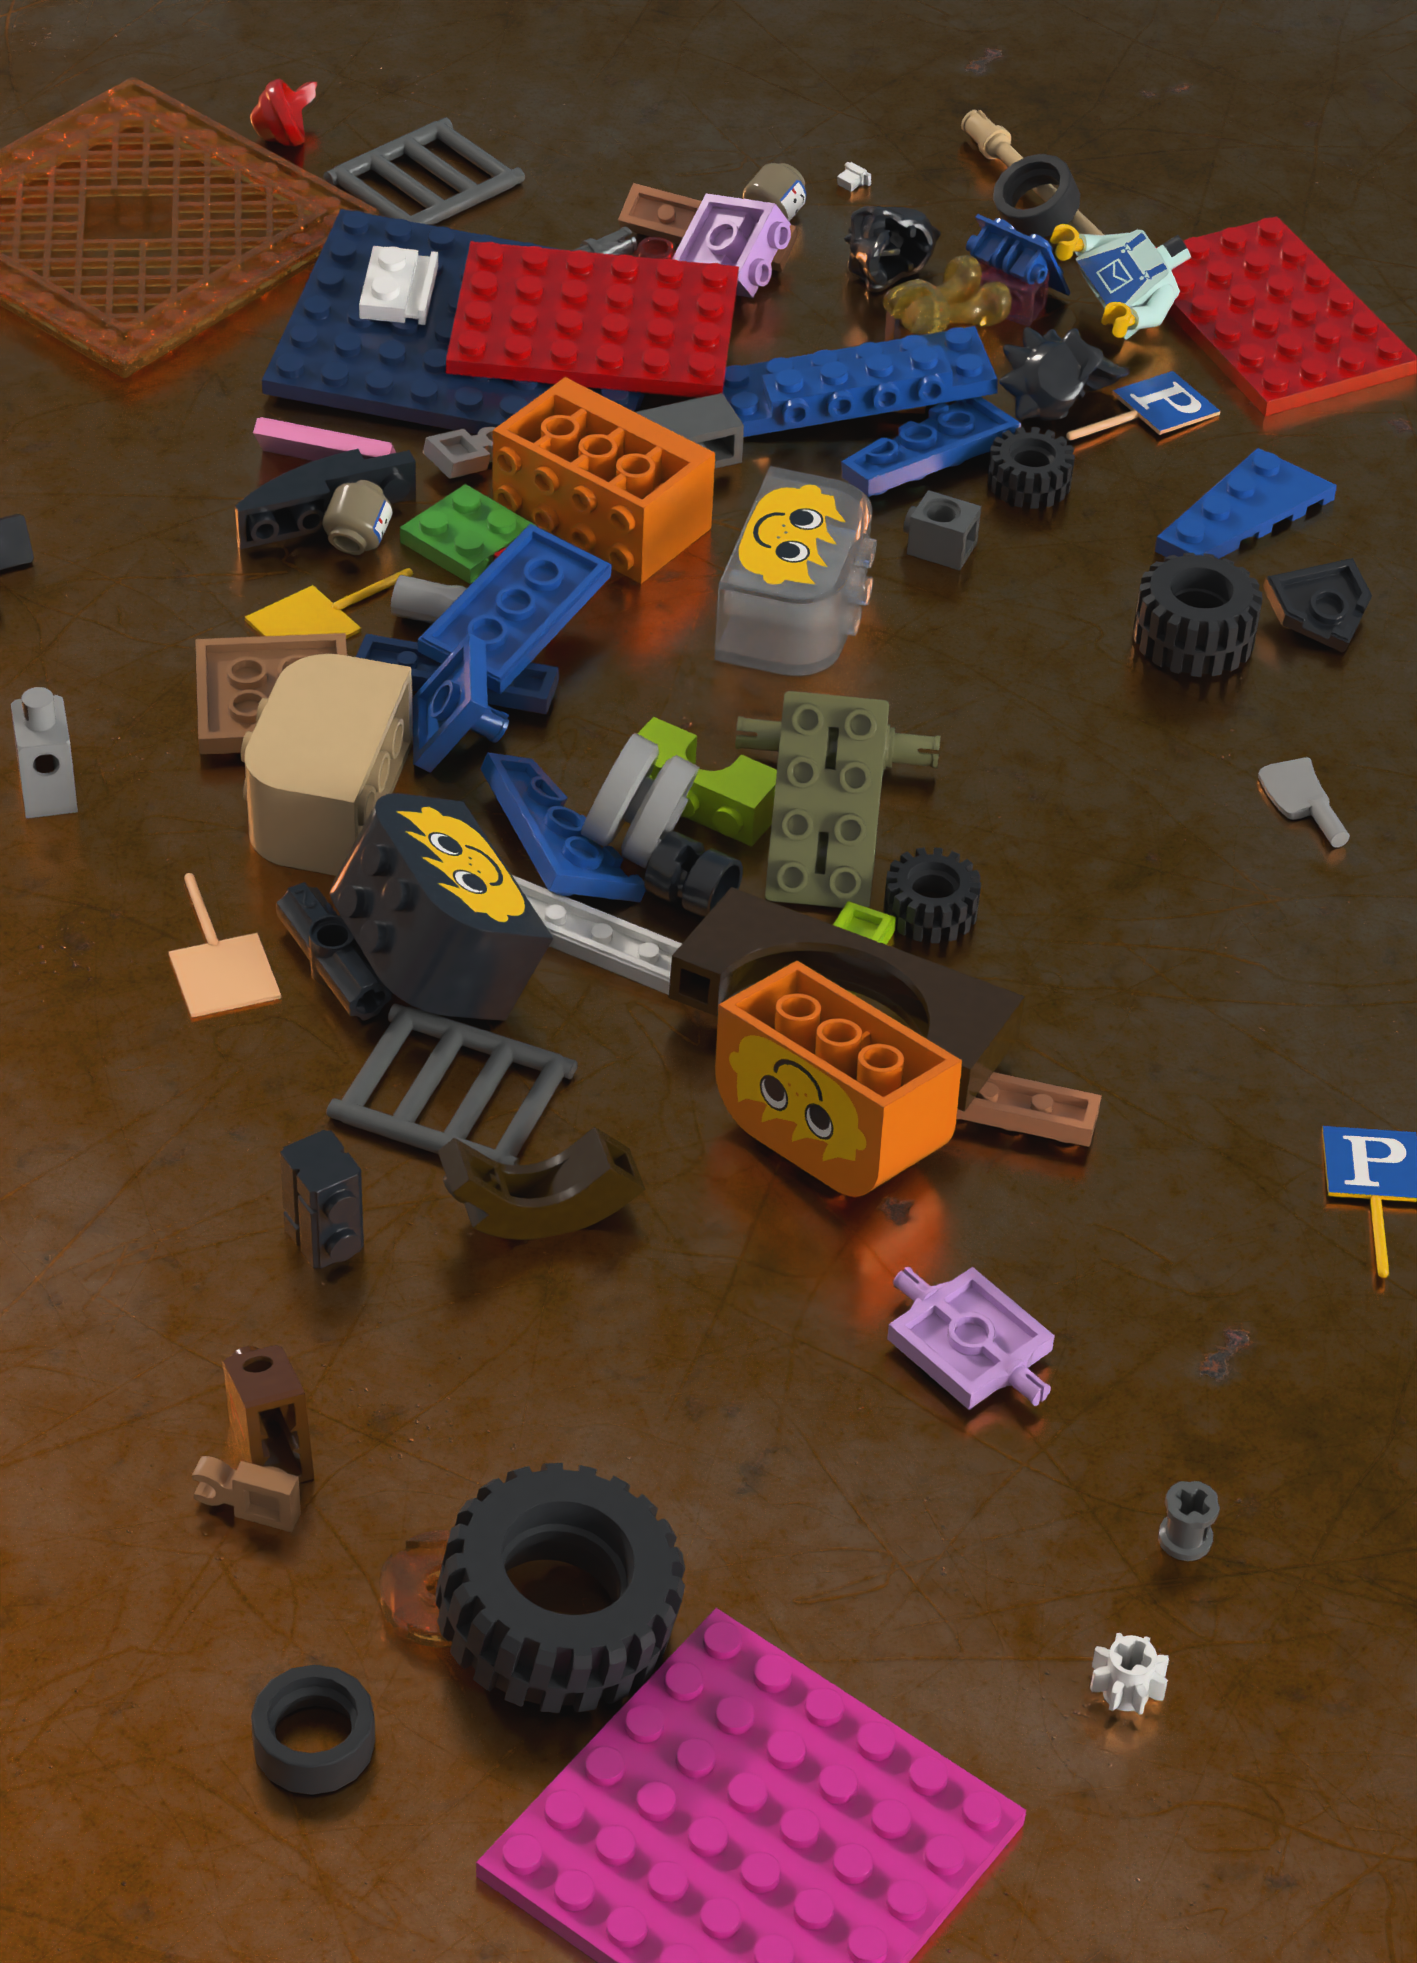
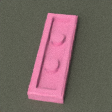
M263 417L257 418L253 431L263 451L312 461L354 449H359L364 460L396 453L390 442Z

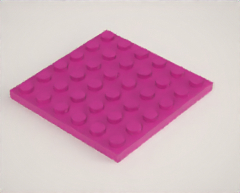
M715 1608L476 1862V1877L597 1963H909L1024 1825L1026 1809L732 1617Z

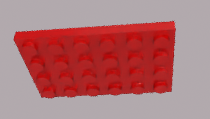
M1277 216L1264 218L1260 221L1237 227L1226 228L1222 231L1199 237H1191L1183 241L1191 258L1171 270L1180 293L1174 300L1168 314L1264 416L1417 374V356Z
M470 241L446 357V374L556 384L566 377L584 387L696 398L723 393L738 286L739 266Z

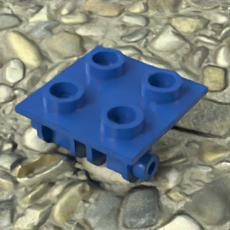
M977 214L975 218L981 231L978 236L972 235L966 244V250L970 252L972 259L989 266L992 265L997 270L1002 269L1004 273L1012 275L1028 284L1037 282L1067 296L1070 295L1071 292L1063 277L1064 271L1058 265L1052 252L1053 247L1046 239L1037 234L1027 236L1020 233L1003 219L996 218L993 221Z

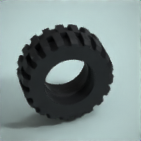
M563 1463L542 1464L541 1471L532 1472L529 1466L509 1471L505 1483L499 1478L492 1479L478 1490L477 1498L466 1501L457 1515L455 1526L450 1531L436 1587L435 1605L440 1609L437 1622L441 1635L447 1641L453 1640L450 1653L460 1667L466 1669L472 1666L475 1669L474 1681L490 1692L494 1687L506 1692L504 1700L521 1707L525 1700L540 1704V1711L560 1713L561 1706L573 1705L574 1712L595 1710L600 1698H604L607 1704H612L628 1696L631 1686L642 1685L652 1675L656 1662L662 1659L682 1602L685 1588L682 1577L685 1565L683 1553L678 1547H674L677 1537L669 1522L665 1518L657 1521L655 1517L658 1508L643 1494L638 1498L629 1492L630 1484L614 1475L611 1481L596 1476L597 1469L579 1465L578 1471L563 1470ZM555 1560L566 1562L585 1570L596 1578L608 1592L613 1604L590 1614L566 1615L543 1609L525 1598L511 1583L506 1572L530 1561Z

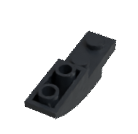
M354 449L309 462L268 481L235 505L237 544L239 548L244 549L325 531L322 524L324 515L336 488L345 483H356L359 480L373 482L382 489L383 495L390 504L416 499V461L410 450L364 460L359 449Z

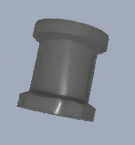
M1200 1481L1178 1482L1171 1486L1166 1494L1167 1517L1160 1524L1158 1541L1161 1548L1169 1556L1184 1561L1198 1560L1207 1555L1212 1547L1213 1531L1210 1525L1215 1522L1219 1515L1218 1495L1210 1486Z

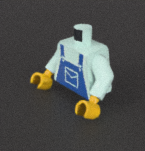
M1061 224L1055 227L1050 238L1052 244H1058L1055 255L1059 260H1069L1073 252L1078 256L1075 259L1086 283L1105 309L1101 323L1103 325L1112 323V334L1117 338L1124 337L1125 340L1139 329L1156 327L1162 324L1174 300L1180 293L1171 270L1191 258L1186 245L1179 235L1155 248L1143 230H1135L1131 233L1092 235L1079 234L1074 227Z

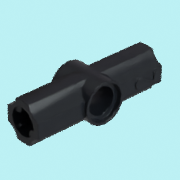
M305 882L289 887L282 899L276 902L277 916L310 960L312 978L319 984L329 986L350 1016L361 1017L364 1021L379 1015L382 1008L392 1000V992L381 982L341 915H337L317 887H309Z

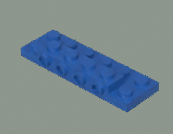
M975 326L966 328L955 327L948 331L925 335H909L902 339L878 343L867 342L859 346L837 350H820L813 354L790 358L779 357L770 361L743 366L726 367L723 395L744 424L743 437L998 394V379Z

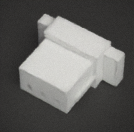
M852 162L845 163V171L837 176V185L850 192L859 185H871V174L866 169Z

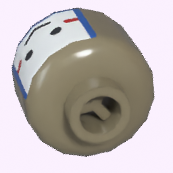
M770 163L764 165L746 185L742 198L775 203L788 221H790L805 204L807 192L804 178L796 168L786 163Z
M359 480L356 483H345L336 488L322 524L325 533L329 536V542L335 548L348 554L360 555L364 551H370L379 546L393 510L390 502L383 495V491L378 485L367 480Z

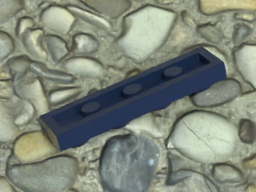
M365 634L356 655L357 658L411 667L412 691H418L441 665V663L418 652L417 642L372 634ZM530 662L501 694L487 688L488 704L526 712L547 714L559 683V667Z

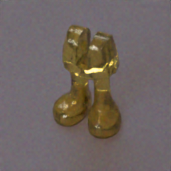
M961 255L953 258L946 265L943 284L934 286L921 279L907 281L889 290L884 296L883 304L884 308L894 318L902 319V324L910 333L925 335L943 332L949 323L970 324L976 327L999 324L1010 312L1011 295L1005 284L999 281L989 282L980 286L982 272L979 262L971 255Z

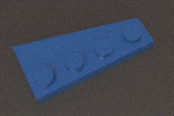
M981 396L957 400L950 406L945 403H939L929 409V418L919 424L909 421L899 427L898 437L894 439L880 438L841 461L842 478L868 497L880 495L887 492L890 488L909 481L921 480L930 473L949 466H958L965 460L991 452V445L993 446L997 436L1002 438V433L1008 430L1015 435L1016 428L1021 427V423Z
M1257 448L1157 536L1155 552L1165 557L1171 555L1181 557L1183 553H1194L1195 555L1204 556L1205 553L1215 555L1214 558L1219 559L1239 549L1241 540L1247 537L1259 539L1272 532L1273 524L1285 518L1294 521L1306 515L1308 506L1316 502L1323 506L1333 501L1337 485L1293 465L1273 453Z
M487 753L481 766V771L548 891L561 896L576 894L641 902L646 891L641 877L638 874L628 877L620 868L623 858L612 846H604L602 848L598 843L581 835V829L586 817L564 806L568 797L533 759Z

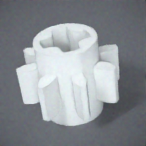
M1116 1633L1115 1642L1111 1645L1110 1650L1100 1646L1095 1648L1092 1667L1095 1670L1092 1675L1091 1692H1103V1696L1109 1703V1710L1111 1711L1118 1709L1121 1711H1136L1139 1715L1143 1714L1144 1706L1149 1697L1159 1701L1164 1699L1168 1682L1165 1678L1169 1662L1168 1655H1157L1155 1648L1150 1643V1638L1147 1636L1141 1638L1132 1635L1123 1636L1121 1633Z

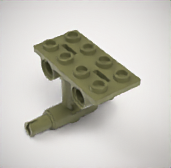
M787 691L784 694L782 722L739 716L736 731L756 732L758 736L736 735L735 749L744 748L779 752L765 898L769 901L844 908L846 903L850 901L869 908L876 856L883 772L886 768H892V763L937 768L939 754L919 752L918 749L939 750L941 736L895 733V727H891V724H888L889 702L881 699Z

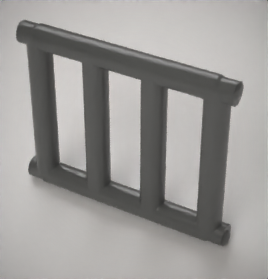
M445 117L344 162L325 172L323 178L328 186L339 185L380 216L404 219L410 222L433 226L513 188L525 180V174L519 167L511 170L453 129L450 119ZM438 139L493 178L476 184L423 145ZM405 154L458 191L459 194L444 200L390 161ZM372 169L426 209L410 216L356 176Z
M394 1003L388 1017L389 1022H391L342 1100L336 1098L331 1100L326 1109V1115L344 1124L436 1154L449 1141L456 1138L496 1162L507 1165H519L520 1160L517 1158V1155L562 1078L571 1079L577 1070L578 1063L576 1060L555 1052L420 1009ZM412 1030L440 1039L393 1116L364 1107ZM462 1046L490 1055L444 1132L415 1123ZM512 1062L541 1071L495 1149L465 1140Z

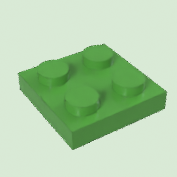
M464 484L400 527V542L471 584L493 562L494 553L508 547L530 523H533Z

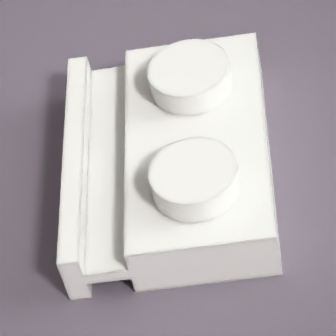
M373 246L359 303L360 319L405 323L406 318L418 319V324L425 325L438 270V252L431 251L429 257L419 256L418 250Z

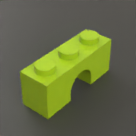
M655 717L638 733L657 744L659 749L657 762L649 778L655 780L665 762L675 755L696 765L697 735ZM742 754L731 766L717 771L699 769L686 796L688 802L681 816L752 847L772 824L777 770Z

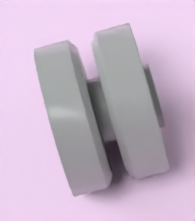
M634 733L624 746L586 817L581 829V835L604 847L615 840L625 822L630 823L631 825L621 846L622 857L646 869L659 842L668 833L672 832L688 802L686 796L700 767L675 755L665 762L655 780L649 778L659 756L658 745Z

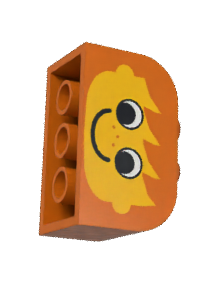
M795 961L718 1005L715 1075L720 1096L728 1112L736 1123L750 1136L837 1192L853 1197L865 1195L943 1147L952 1138L956 1126L962 1060L801 962Z

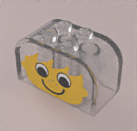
M772 466L769 467L719 582L715 644L716 661L790 676L818 673L829 668L837 661L848 635L856 636L862 613V608L859 606L868 605L873 588V577L867 576V568L872 567L877 540L870 538L872 505L869 498L860 489L836 479Z

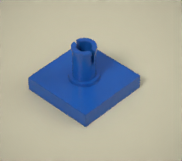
M470 633L413 696V765L430 773L469 730L487 738L492 743H496L502 738L509 724L507 719L509 715L488 706L486 642Z

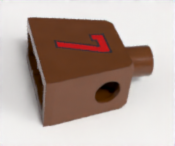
M273 1345L259 1349L254 1346H245L237 1349L223 1361L229 1418L243 1460L263 1467L274 1466L280 1468L288 1474L298 1476L299 1483L314 1479L306 1396L283 1347ZM263 1422L274 1423L280 1428V1435L275 1440L265 1442L264 1439L269 1437Z

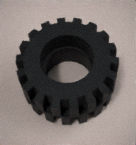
M1183 553L1181 557L1171 555L1165 557L1164 562L1156 561L1152 564L1149 571L1144 572L1141 578L1133 627L1135 643L1140 644L1139 650L1143 655L1153 657L1152 662L1160 667L1167 666L1171 672L1178 674L1185 672L1190 673L1191 676L1201 677L1202 674H1210L1211 676L1221 675L1222 670L1233 671L1239 668V662L1245 663L1254 648L1263 600L1262 592L1259 591V583L1255 578L1249 577L1250 572L1245 568L1234 566V562L1226 558L1221 560L1214 558L1215 555L1205 553L1204 556L1195 555L1194 553Z

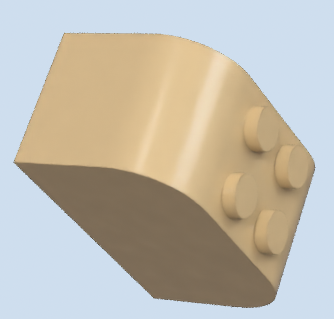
M318 654L299 659L281 672L269 698L261 699L257 710L256 727L253 732H246L241 747V760L245 762L246 778L243 797L247 801L249 838L253 848L259 855L281 866L337 876L377 800L384 795L393 793L412 747L411 667L339 654Z

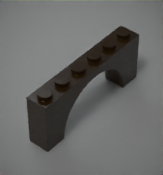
M732 887L672 955L668 998L714 1016H718V1005L795 961L801 962L845 990L864 995L881 1003L902 1018L913 1031L962 1060L957 1109L964 1112L1019 1037L1025 996Z

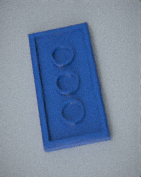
M530 523L418 638V652L442 664L469 633L486 642L487 688L501 694L611 577L612 564Z

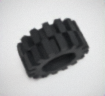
M1024 427L1016 428L1015 435L1009 430L1003 432L1002 438L997 436L993 446L991 445L987 479L988 485H991V491L994 495L1001 493L1000 499L1006 503L1011 498L1015 499L1014 506L1022 507L1023 502H1029L1030 509L1039 508V502H1043L1046 507L1053 506L1054 499L1061 502L1065 499V493L1069 494L1071 489L1075 459L1072 445H1067V440L1062 436L1054 439L1055 432L1047 430L1045 435L1039 434L1040 428L1032 427L1031 433H1026Z
M925 847L916 849L915 857L907 851L901 854L900 862L894 860L890 864V871H887L884 913L897 917V932L905 936L911 930L913 931L912 940L921 942L923 935L931 936V943H940L941 935H945L948 941L957 939L958 931L963 935L970 931L971 924L974 925L977 920L981 890L980 874L978 870L972 871L973 863L968 859L959 863V853L951 851L950 855L946 857L942 856L943 848L934 847L933 854H927ZM936 892L947 897L929 898L918 893Z

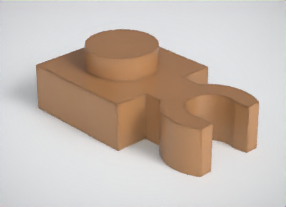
M201 1456L192 1474V1479L200 1482L194 1493V1499L213 1506L223 1503L233 1505L235 1517L292 1533L301 1515L299 1477L288 1474L280 1468L274 1466L263 1467L241 1461L237 1470H235L220 1459Z

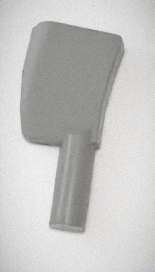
M1309 757L1270 764L1260 769L1258 778L1267 796L1287 818L1301 819L1312 815L1333 847H1341L1348 842L1350 835L1329 805L1330 799L1321 787Z

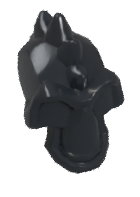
M864 206L852 213L851 227L848 229L849 234L844 238L845 242L850 244L849 272L863 281L870 292H881L889 288L900 278L919 273L933 255L941 232L931 225L924 213L905 207Z
M1025 327L1023 331L1024 347L1008 344L1003 347V351L1013 370L1004 375L999 380V383L1013 396L1015 417L1017 419L1035 418L1040 421H1053L1067 416L1068 409L1076 399H1082L1085 392H1093L1107 387L1126 377L1130 371L1127 367H1120L1118 364H1114L1103 356L1102 350L1090 346L1083 341L1078 329L1073 328L1069 330L1061 339L1053 329H1050L1042 337L1035 330Z

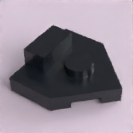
M1353 558L1268 576L1262 586L1281 625L1342 653H1345L1372 597Z

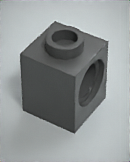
M928 490L917 507H910L904 521L903 532L909 534L907 554L961 570L977 545L981 506Z

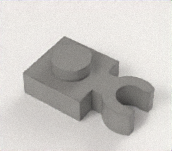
M484 427L478 431V435L473 436L465 429L426 437L423 454L449 479L487 470L489 462H493V429L495 427Z

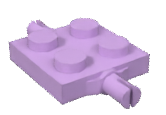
M905 1267L904 1272L901 1270L896 1275L893 1286L908 1296L914 1304L909 1311L889 1324L887 1339L967 1409H971L997 1389L1011 1385L1031 1401V1404L1034 1406L1039 1405V1401L1043 1402L1046 1399L1051 1387L1045 1384L1028 1368L1052 1351L1055 1335L975 1268L971 1267L954 1280L936 1286H930L913 1272L910 1267Z

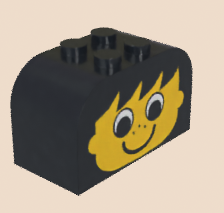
M392 793L380 797L330 888V896L334 906L381 982L392 993L408 1004L437 1015L506 1021L553 940L543 921L462 801Z

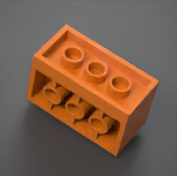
M566 377L493 429V500L544 531L612 564L613 570L640 584L645 582L712 527L715 452Z

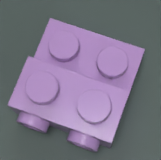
M706 193L672 259L739 266L736 295L753 298L758 287L765 286L770 281L772 275L771 262L777 250L784 249L789 244L791 223L775 203Z

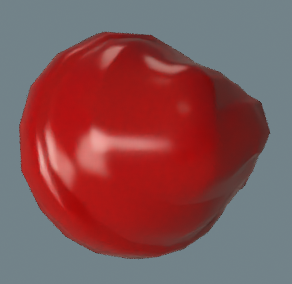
M280 78L267 84L266 89L259 96L258 104L250 114L252 126L262 140L295 147L305 142L302 109L316 97L315 89L317 82H306L296 91H293Z

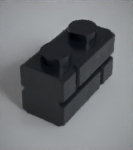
M322 1130L283 1147V1150L280 1152L283 1208L285 1209L283 1213L285 1231L296 1246L301 1245L302 1254L313 1268L322 1269L335 1262L345 1261L355 1253L360 1252L364 1246L361 1168L349 1153H344V1146L332 1130Z

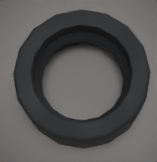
M1038 154L1027 156L1013 163L1000 175L994 186L993 201L1001 218L1010 223L1016 231L1027 236L1037 234L1044 238L1052 235L1056 226L1068 224L1073 219L1080 205L1081 194L1067 163L1057 156ZM1039 185H1059L1055 194L1046 203L1031 209L1022 210L1014 208L1019 198L1027 191Z
M315 1664L291 1668L271 1679L256 1697L251 1715L253 1746L256 1762L270 1781L292 1792L310 1795L331 1792L357 1779L370 1763L375 1745L374 1711L369 1693L355 1677L339 1668ZM312 1706L333 1708L347 1716L351 1721L352 1730L346 1740L326 1751L315 1753L294 1751L276 1739L275 1728L283 1717L300 1708Z

